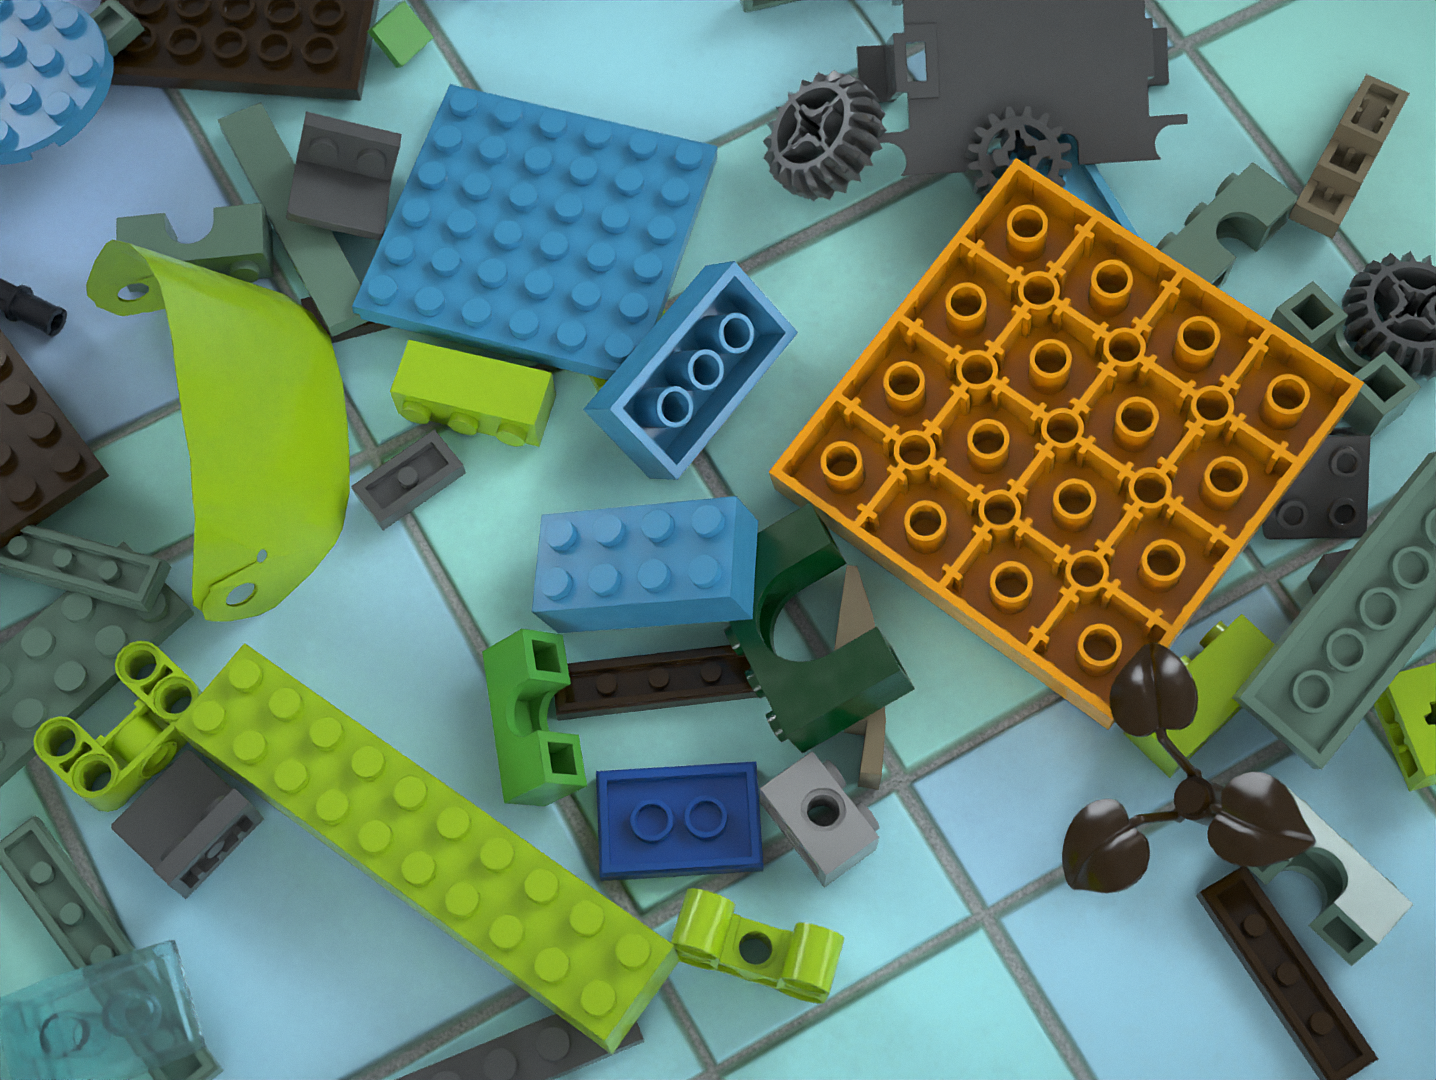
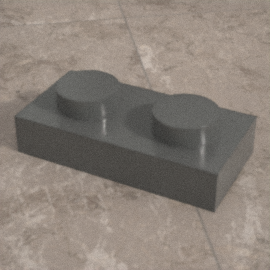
M434 429L351 487L356 497L384 531L466 474L463 464Z

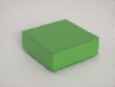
M405 0L398 2L367 31L396 68L404 66L434 38Z

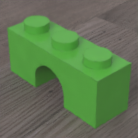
M522 628L482 651L504 803L547 806L586 787L587 782L579 735L550 732L547 723V712L551 699L559 690L571 684L563 635Z

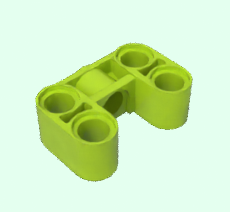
M148 641L131 642L123 647L117 655L115 661L116 674L138 699L133 703L136 708L105 738L100 735L94 740L77 722L69 717L61 716L50 718L41 724L35 733L33 740L34 750L38 756L76 794L98 811L111 812L124 806L146 782L161 772L173 760L176 753L188 743L176 730L174 724L202 691L168 656ZM148 664H156L155 670L150 676L141 680L136 679L141 668ZM183 697H192L187 709L180 713H171L176 701ZM75 738L76 741L72 750L63 756L57 757L58 749L62 743L68 739ZM111 772V778L106 787L93 792L92 786L96 778L103 773Z
M688 888L686 890L670 941L675 946L680 962L701 969L716 970L746 981L764 985L802 1001L815 1004H824L826 1002L845 941L844 936L831 929L804 922L796 923L793 932L786 929L782 930L734 914L735 903L726 897L702 889ZM750 939L760 940L768 947L770 957L762 964H750L741 957L740 945Z

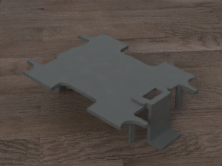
M891 0L892 6L903 5L904 33H893L885 45L856 47L858 79L876 94L875 97L879 99V103L894 102L902 93H907L909 128L902 132L884 133L877 138L879 143H891L903 151L906 166L901 176L965 172L968 164L975 161L964 156L969 144H977L971 138L975 128L981 127L986 129L984 122L990 113H993L999 120H1002V113L1007 106L1012 107L1015 116H1021L1025 107L1031 106L1032 118L1036 120L1044 113H1048L1050 117L1046 126L1050 130L1062 126L1064 129L1062 134L1071 135L1076 140L1078 165L1161 160L1155 148L1158 133L1169 125L1188 124L1187 114L1149 116L1148 86L1168 85L1169 67L1167 27L1153 28V18H1145V0ZM925 42L927 81L908 82L906 44Z

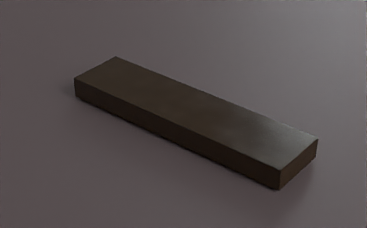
M731 645L567 663L571 684L554 695L558 721L758 697L744 673L745 670L751 667L746 655L738 656Z
M1241 866L1196 895L1320 1080H1346L1379 1059L1247 867Z

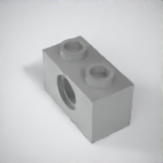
M811 751L760 788V804L825 888L876 850L879 840L876 831L880 827L871 811L862 802L854 805L843 791V788L846 787V782L835 765L829 760L822 763L815 753ZM817 806H826L836 813L838 819L830 826L821 827L811 822L808 813Z

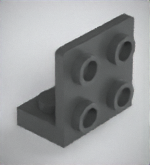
M306 112L296 157L286 219L369 239L381 240L385 229L391 180L400 149L402 134Z
M1352 427L1334 428L1262 524L1264 537L1269 540L1362 537L1367 531L1370 435Z
M186 750L112 823L111 828L154 869L153 871L183 898L187 899L264 818L235 788L232 789L191 750Z

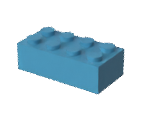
M735 261L706 265L583 410L649 479L678 480L798 332Z
M737 496L542 514L532 613L557 633L753 619L758 520Z

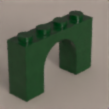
M810 502L757 533L753 619L729 621L730 626L724 629V633L738 656L745 654L751 667L745 670L744 673L753 691L760 699L766 696L772 708V711L765 715L774 734L780 742L789 739L802 754L915 689L893 647L877 626L819 659L801 662L777 656L773 640L774 627L785 604L804 588L847 564L826 524Z

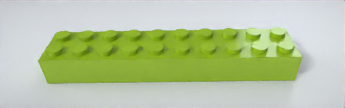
M246 643L240 647L174 724L176 730L195 750L611 1054L617 1049L679 962L675 946Z

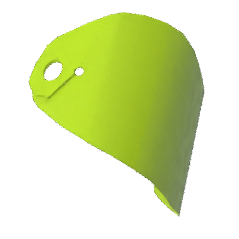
M112 239L104 245L94 261L86 283L87 296L95 302L96 307L119 316H130L165 309L171 332L180 407L190 457L192 501L195 517L192 573L193 605L202 611L205 620L227 622L259 616L278 606L313 573L336 544L343 529L350 494L349 437L343 382L331 338L315 316L288 295L130 243ZM141 283L149 287V291L137 299L125 300L118 296V292L130 284ZM263 549L266 550L267 557L263 562H258V553ZM245 583L254 584V590L248 598L236 604L226 603V599L233 589Z

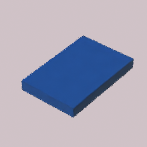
M756 761L596 771L599 871L601 881L764 871Z

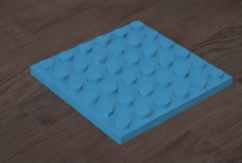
M450 84L353 302V313L360 314L363 320L609 380L662 317L717 161L718 146Z

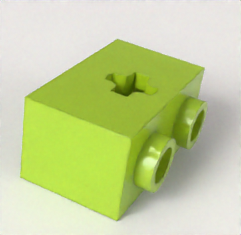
M1436 663L1399 672L1373 704L1409 792L1436 784Z

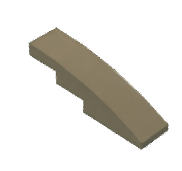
M1366 74L1288 219L1333 239L1410 94L1409 92Z
M846 566L834 651L875 628L873 613L857 566ZM885 707L844 730V733L864 736L857 787L879 790L883 767L886 725Z

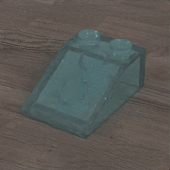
M171 939L41 980L0 998V1039L11 1080H130L207 1048L175 940Z

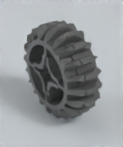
M835 70L829 75L818 72L813 82L802 79L800 90L796 93L788 91L789 100L783 107H776L779 113L776 120L767 123L772 134L763 140V143L768 148L764 159L768 162L770 166L769 172L773 175L774 179L793 195L797 194L812 201H815L818 197L830 200L835 191L846 193L848 182L851 180L861 182L860 172L865 166H873L870 159L872 153L883 149L877 138L887 131L881 121L885 116V112L881 109V105L878 104L879 99L875 97L876 94L858 78L852 77L849 74L838 73Z
M1411 251L1403 255L1400 261L1392 253L1384 257L1381 263L1373 260L1366 265L1363 272H1359V274L1353 277L1349 285L1350 289L1345 292L1342 298L1341 307L1344 308L1343 311L1348 315L1344 326H1347L1344 331L1346 341L1357 342L1354 347V352L1357 355L1366 354L1371 358L1369 361H1372L1385 351L1412 379H1416L1420 373L1428 381L1436 376V267L1432 265L1431 254L1423 258L1421 262L1415 260ZM1374 301L1380 306L1378 312L1384 319L1383 323L1376 313Z

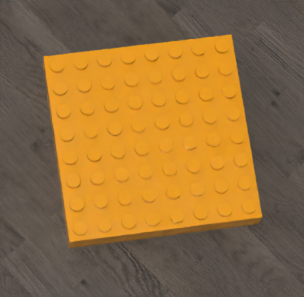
M1015 158L773 465L769 475L775 490L800 508L810 502L829 529L1109 730L1115 723L1110 709V692L1116 676L1145 644L1155 642L1170 649L1352 405L1364 382Z

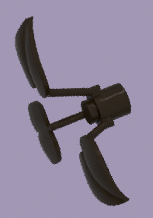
M1155 642L1141 647L1122 668L1111 687V714L1117 725L1129 735L1147 737L1155 732L1158 742L1187 774V779L1183 780L1175 790V808L1172 811L1138 814L1129 820L1124 806L1117 800L1109 798L1094 801L1081 809L1068 827L1062 850L1064 875L1071 889L1109 894L1124 891L1135 885L1146 872L1150 859L1149 842L1145 835L1136 829L1144 824L1168 821L1180 823L1188 819L1209 826L1207 838L1214 852L1223 860L1242 867H1262L1278 864L1312 848L1316 844L1315 836L1306 824L1294 796L1275 777L1262 772H1248L1231 779L1225 787L1202 778L1201 770L1195 768L1169 739L1166 729L1181 730L1193 722L1198 709V692L1195 681L1184 662L1169 648Z

